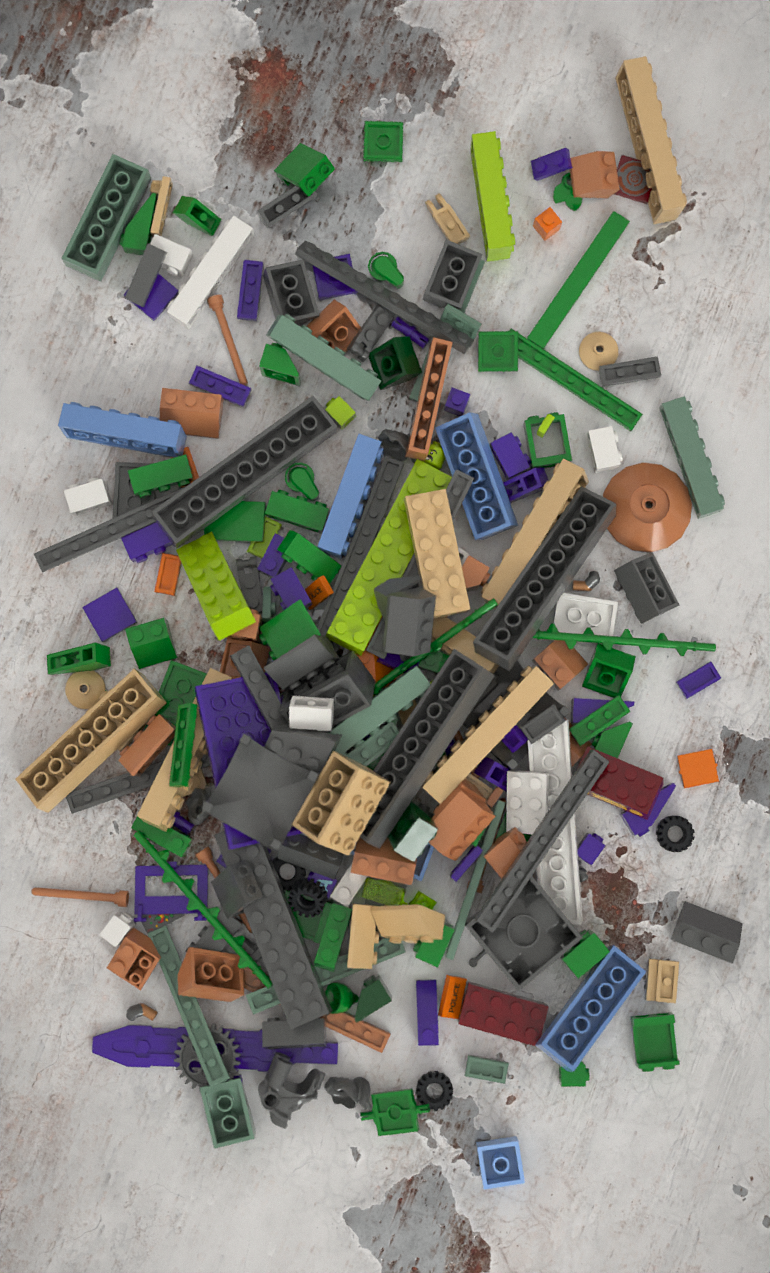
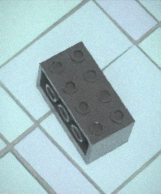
M354 651L335 660V665L328 669L323 668L318 671V675L315 678L302 681V685L296 690L285 691L280 713L288 723L289 706L292 696L334 699V720L332 726L371 706L376 681Z

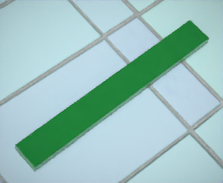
M615 211L612 212L527 339L542 349L546 347L629 225V220Z
M518 333L519 359L629 431L633 430L643 415L642 413Z

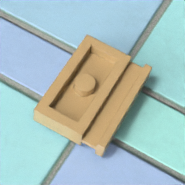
M648 958L646 1001L676 1003L678 961Z

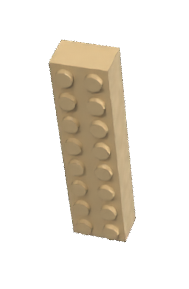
M644 56L624 60L615 79L636 159L641 160L644 170L651 169V172L646 173L647 186L652 188L648 205L653 224L676 220L685 208L687 199L686 195L682 193L681 176L677 174L676 157L672 155V142L670 137L667 136V123L661 113L662 104L656 95L657 85L655 81L653 82L651 76L652 66L648 63L647 57Z
M565 459L555 466L553 470L554 475L543 487L544 492L540 498L537 497L534 501L533 510L530 515L527 514L522 523L523 527L520 532L515 533L511 547L503 553L501 564L494 568L489 584L486 583L484 585L481 597L485 603L494 598L498 605L500 604L580 487L586 488L589 480L583 468Z
M528 665L520 673L522 678L518 682L514 680L506 688L508 691L504 697L500 695L492 703L494 707L489 712L485 710L478 718L480 722L475 727L471 725L464 733L466 737L462 741L457 740L451 746L452 752L448 756L444 754L436 763L437 768L430 772L422 784V788L439 804L450 795L554 684L537 666L533 665L530 667Z
M134 668L15 780L37 809L49 813L167 702L147 677Z
M210 668L202 685L233 678ZM196 697L193 701V704H197ZM198 704L188 787L175 788L169 786L173 742L137 815L145 823L165 832L173 826L175 821L173 816L177 809H181L184 803L183 796L193 785L192 778L195 772L198 773L202 766L201 759L203 755L208 754Z

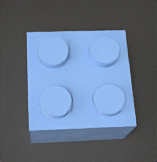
M517 1136L476 1142L484 1190L525 1183Z

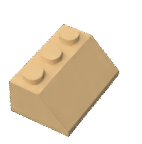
M353 904L347 968L372 969V964L377 963V952H374V943L378 944L379 931H375L376 922L371 913V907H375L374 905Z
M421 905L371 907V913L381 936L388 938L391 943L401 944V941L417 943V940L433 943V940H442L445 915Z

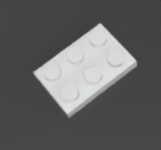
M563 593L556 603L553 624H555L559 632L583 634L585 629L590 627L595 635L613 636L618 602Z
M507 771L506 832L514 827L524 834H533L548 813L549 773Z

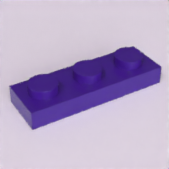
M243 261L237 319L257 321L264 263L261 261Z
M197 365L189 381V385L211 394H220L224 400L243 408L252 390L250 387Z

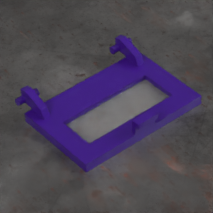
M168 862L183 880L190 878L194 880L192 891L208 908V867L206 865H177V862ZM135 866L134 915H137V918H134V922H146L147 918H143V915L198 914V917H194V921H207L198 909L191 911L186 909L189 899L173 881L167 883L161 881L165 871L160 866Z

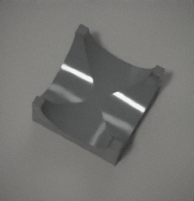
M518 660L510 671L501 666L496 669L495 673L500 676L497 681L498 687L470 712L463 723L467 729L471 725L475 727L480 722L478 718L485 710L489 712L494 707L492 703L500 695L502 697L508 692L506 688L514 680L518 682L522 678L520 673L524 669ZM546 692L516 725L520 728L553 704H555L563 717L570 710ZM500 740L490 752L506 768L513 770L527 755L528 741L512 753L504 742Z
M243 734L226 772L211 797L205 802L202 810L204 813L278 852L293 826V821L316 783L319 774L287 761L264 748L251 737Z
M531 876L493 933L474 920L478 913L469 917L465 923L467 929L518 991L583 938L533 876Z

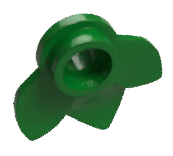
M568 172L562 177L561 183L555 187L553 200L556 204L565 201L569 209L577 211L581 206L582 198L573 196L572 185L567 183L571 180V174Z

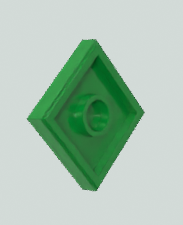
M365 121L363 161L402 162L403 122Z
M479 331L478 372H518L519 332Z

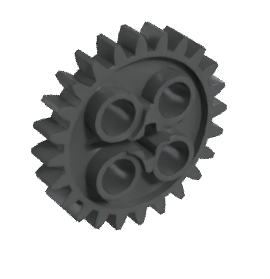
M213 1023L209 1029L215 1043H220L225 1047V1052L220 1055L230 1077L229 1080L234 1079L231 1072L238 1073L239 1070L234 1066L241 1064V1061L236 1060V1057L242 1055V1053L236 1052L240 1044H233L236 1037H228L231 1032L230 1030L223 1033L224 1026L217 1030L216 1024ZM183 1034L184 1042H177L181 1049L174 1051V1053L179 1055L178 1058L174 1059V1062H180V1065L175 1069L183 1071L179 1077H187L185 1084H188L190 1081L193 1082L192 1089L197 1085H200V1087L209 1085L206 1076L203 1075L202 1066L199 1071H194L191 1068L193 1060L199 1063L200 1061L190 1037Z

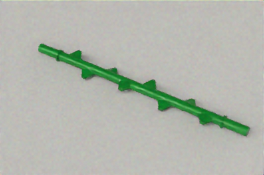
M493 598L479 609H475L472 614L431 642L430 652L412 656L377 681L373 695H378L381 688L431 652L439 651L445 642L498 605L497 601Z
M551 623L547 631L538 629L533 636L537 640H563L568 649H573L577 642L602 643L606 651H610L614 644L638 646L643 655H646L651 647L676 649L680 656H684L687 650L716 651V644L699 643L696 641L668 640L664 633H660L657 639L633 638L629 629H625L620 637L595 635L590 627H587L583 634L559 632L555 624Z
M140 830L137 831L133 836L144 847L145 852L149 853L165 871L161 881L163 883L173 881L189 899L186 909L188 911L198 909L215 928L212 939L214 941L224 939L240 957L237 967L239 969L249 967L253 974L269 989L273 985L271 979L242 947L245 937L243 935L233 937L217 919L220 911L219 907L207 908L192 891L194 880L192 878L183 880L167 862L170 852L168 850L157 851L155 845H152Z

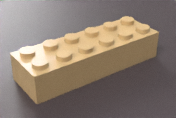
M446 489L405 496L404 504L419 577H421L423 588L436 595L434 618L468 612L470 605Z

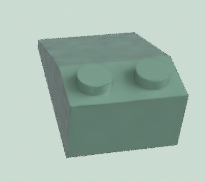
M241 1077L224 1081L213 1087L209 1085L200 1087L214 1149L255 1139L256 1130Z

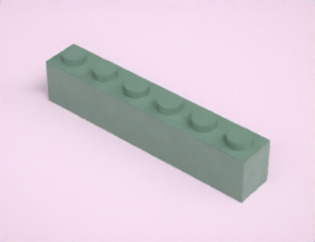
M285 314L284 316L278 315L266 334L267 337L365 401L370 400L381 380L376 378L378 376L377 373L370 369L364 370L360 367L361 363L354 358L349 360L344 356V351L337 347L331 348L328 346L329 342L321 336L316 338L311 334V329L304 325L298 326L294 323L296 320L290 315Z
M685 396L662 403L659 409L697 518L721 512L724 509L725 500L723 495L718 492V480L715 475H712L710 469L712 468L710 458L705 455V443L702 438H699L697 432L699 431V426L696 419L693 420L690 401H686Z

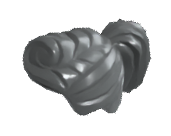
M384 429L378 436L384 448V454L392 456L398 461H405L408 458L405 455L410 433L406 435L395 430ZM410 458L411 461L415 464L417 459Z
M213 782L205 785L204 790L195 788L191 797L186 800L189 821L194 825H200L210 816L204 813L202 807L215 790Z
M330 1077L325 1083L324 1088L332 1096L334 1104H342L352 1109L359 1102L365 1110L372 1108L369 1100L370 1084L365 1078L357 1077L351 1080L343 1077Z

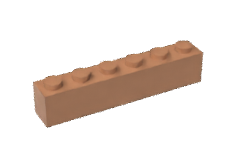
M434 337L431 341L405 457L425 461L428 456L453 342Z

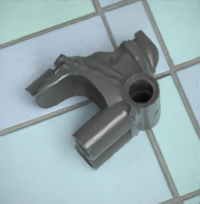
M275 1052L267 1074L264 1077L265 1080L258 1086V1093L262 1106L266 1110H270L272 1123L286 1129L288 1120H291L292 1112L299 1110L303 1104L310 1102L312 1099H317V1090L320 1089L326 1074L318 1069H312L301 1083L297 1084L286 1081L293 1063L290 1062L291 1058L289 1056Z

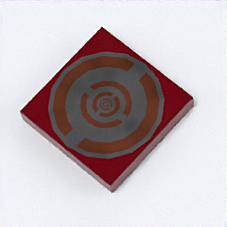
M621 155L617 168L620 190L614 194L647 204L652 188L647 186L646 173L651 172V169L644 170L641 160Z

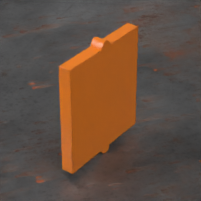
M712 749L677 756L680 768L678 773L681 774L684 788L719 782L716 769L718 764L715 763Z

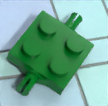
M413 1088L378 1092L371 1095L372 1111L361 1112L360 1116L362 1121L373 1119L377 1126L378 1136L418 1132L420 1130L418 1114L430 1113L429 1104H416Z

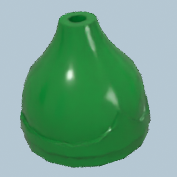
M330 983L325 990L333 1011L330 1012L332 1014L348 1011L359 1000L358 995L353 993L351 988L343 983Z

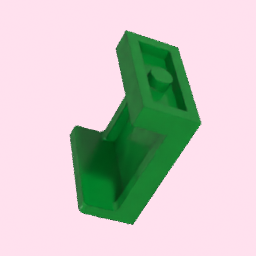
M299 143L276 167L274 172L284 185L289 186L292 183L301 188L304 194L309 197L335 168L325 154Z
M287 890V891H286V894H285V895H286L287 899H288V897H289V894H290V891H291V890ZM301 895L308 901H315L311 896ZM326 901L322 912L318 916L316 914L315 917L309 915L307 918L305 914L302 913V916L298 915L299 911H293L303 938L320 944L333 903Z
M672 1012L631 1016L636 1066L642 1069L643 1072L654 1071L655 1067L669 1070L674 1069L675 1065H680L677 1057L674 1031L675 1015Z

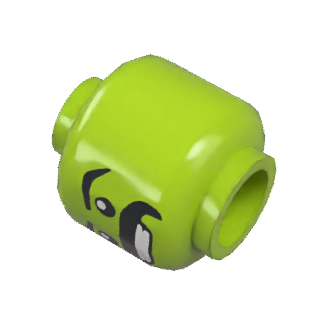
M433 441L432 444L430 443L428 456L425 461H422L438 470L442 468L446 459L441 443Z

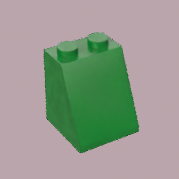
M301 599L260 627L262 634L259 635L264 646L267 644L270 646L272 651L269 654L273 661L313 635L321 636Z

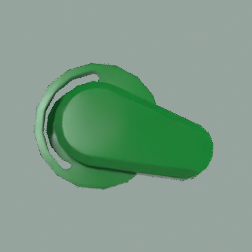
M378 252L370 258L368 270L374 279L387 281L394 287H397V289L403 286L404 276L398 270L397 262L393 255L388 252Z
M305 463L290 465L285 473L287 486L292 491L301 492L309 500L316 501L319 498V490L314 483L312 468ZM296 465H303V466H306L307 468L305 469V468H303V467H294V466H296ZM290 470L289 475H288V478H289V482H288V481H287V474H288V471Z

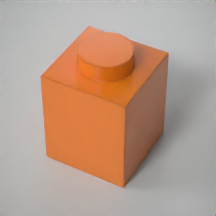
M551 207L538 215L533 223L534 229L544 241L558 232L562 225L561 219Z

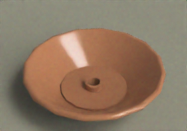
M639 463L625 467L611 478L603 492L604 498L616 503V516L607 529L617 542L631 550L654 552L668 548L682 537L690 523L692 502L688 488L675 472L662 465ZM650 502L652 508H647L645 503Z

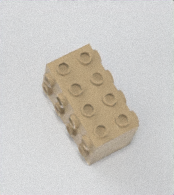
M333 751L292 825L316 843L349 856L390 782L365 765Z

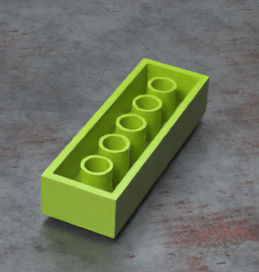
M495 131L472 134L470 145L487 262L510 259L515 245V235L511 233V226L513 225L512 215L508 214V207H510L509 196L505 195L507 182L506 176H503L502 172L504 162L503 157H500L499 151L501 150L500 138H496Z
M212 531L176 549L206 618L219 641L256 622Z

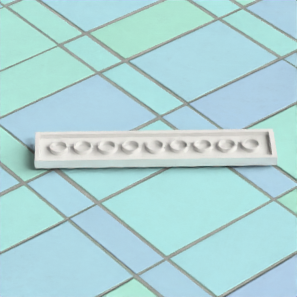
M568 720L535 743L531 744L528 740L530 772L549 773L548 811L572 777ZM575 813L537 867L538 884L572 925L583 923Z

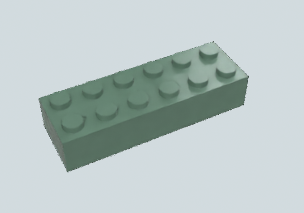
M112 154L61 258L67 267L100 282L102 281L120 244L121 235L125 234V229L130 223L151 180L148 169Z
M417 666L410 668L381 690L378 695H375L372 698L371 706L335 725L331 731L326 732L329 734H342L335 752L346 756L348 754L346 751L349 748L353 747L355 749L364 742L362 738L368 734L373 736L381 729L379 725L383 722L390 723L397 717L395 713L399 710L405 711L413 705L412 700L416 697L418 699L423 697L431 684Z

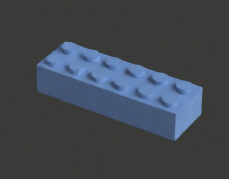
M70 402V404L63 403L58 427L66 438L173 458L183 455L187 438L181 424L174 420L165 422L153 416L143 418L136 413L126 415L121 414L120 411L115 409L105 411L97 406L83 407L76 402Z
M469 412L435 427L452 477L457 469L474 478L462 505L475 540H484L518 526L479 415Z
M362 434L357 436L317 546L328 556L342 560L343 556H346L350 547L349 538L354 537L357 529L356 519L361 518L364 510L363 500L367 501L370 494L369 483L370 481L374 482L377 474L376 464L381 463L384 455V448H382L381 441Z
M614 945L607 947L610 953L593 966L536 1043L538 1048L568 1072H574L646 973L643 968Z

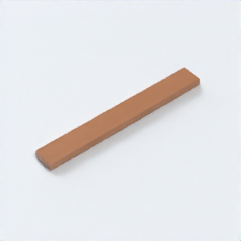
M249 967L243 968L245 989L254 992L266 987ZM346 1012L339 1014L328 1013L321 1016L326 1021V1027L381 1053L391 1033L363 1020L356 1023L355 1016Z

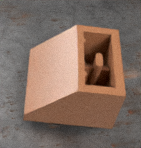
M133 927L123 939L107 969L141 991L161 956L151 938Z

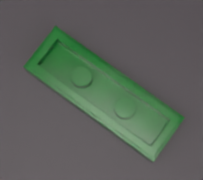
M617 695L569 728V731L579 746H581L631 711L620 695Z

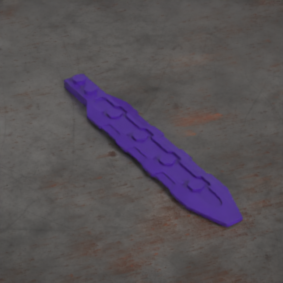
M128 1025L94 1036L92 1053L126 1067L150 1068L151 1066H166L177 1068L180 1062H174V1059L178 1058L179 1055L174 1053V1051L181 1049L177 1042H184L183 1034L189 1035L186 1027L153 1028L152 1026ZM223 1028V1033L231 1031L228 1036L229 1038L236 1037L235 1041H233L234 1045L240 1044L236 1049V1052L242 1053L241 1056L236 1057V1060L241 1061L240 1065L234 1066L237 1069L267 1072L275 1052L289 1056L291 1058L290 1062L293 1064H337L338 1042H326L325 1047L265 1050L262 1047V1030L235 1031L234 1029ZM217 1043L216 1046L219 1053L223 1054L225 1047ZM193 1060L191 1062V1068H201L198 1061Z

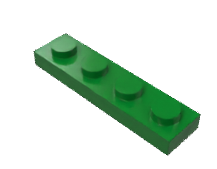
M187 703L178 705L169 781L170 787H188L197 704Z

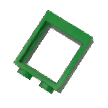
M558 412L549 413L555 417L553 423L559 422L564 454L536 458L531 427L541 425L545 417L539 418L538 415L530 416L524 421L523 426L531 469L555 467L563 459L572 462L564 414L559 415Z

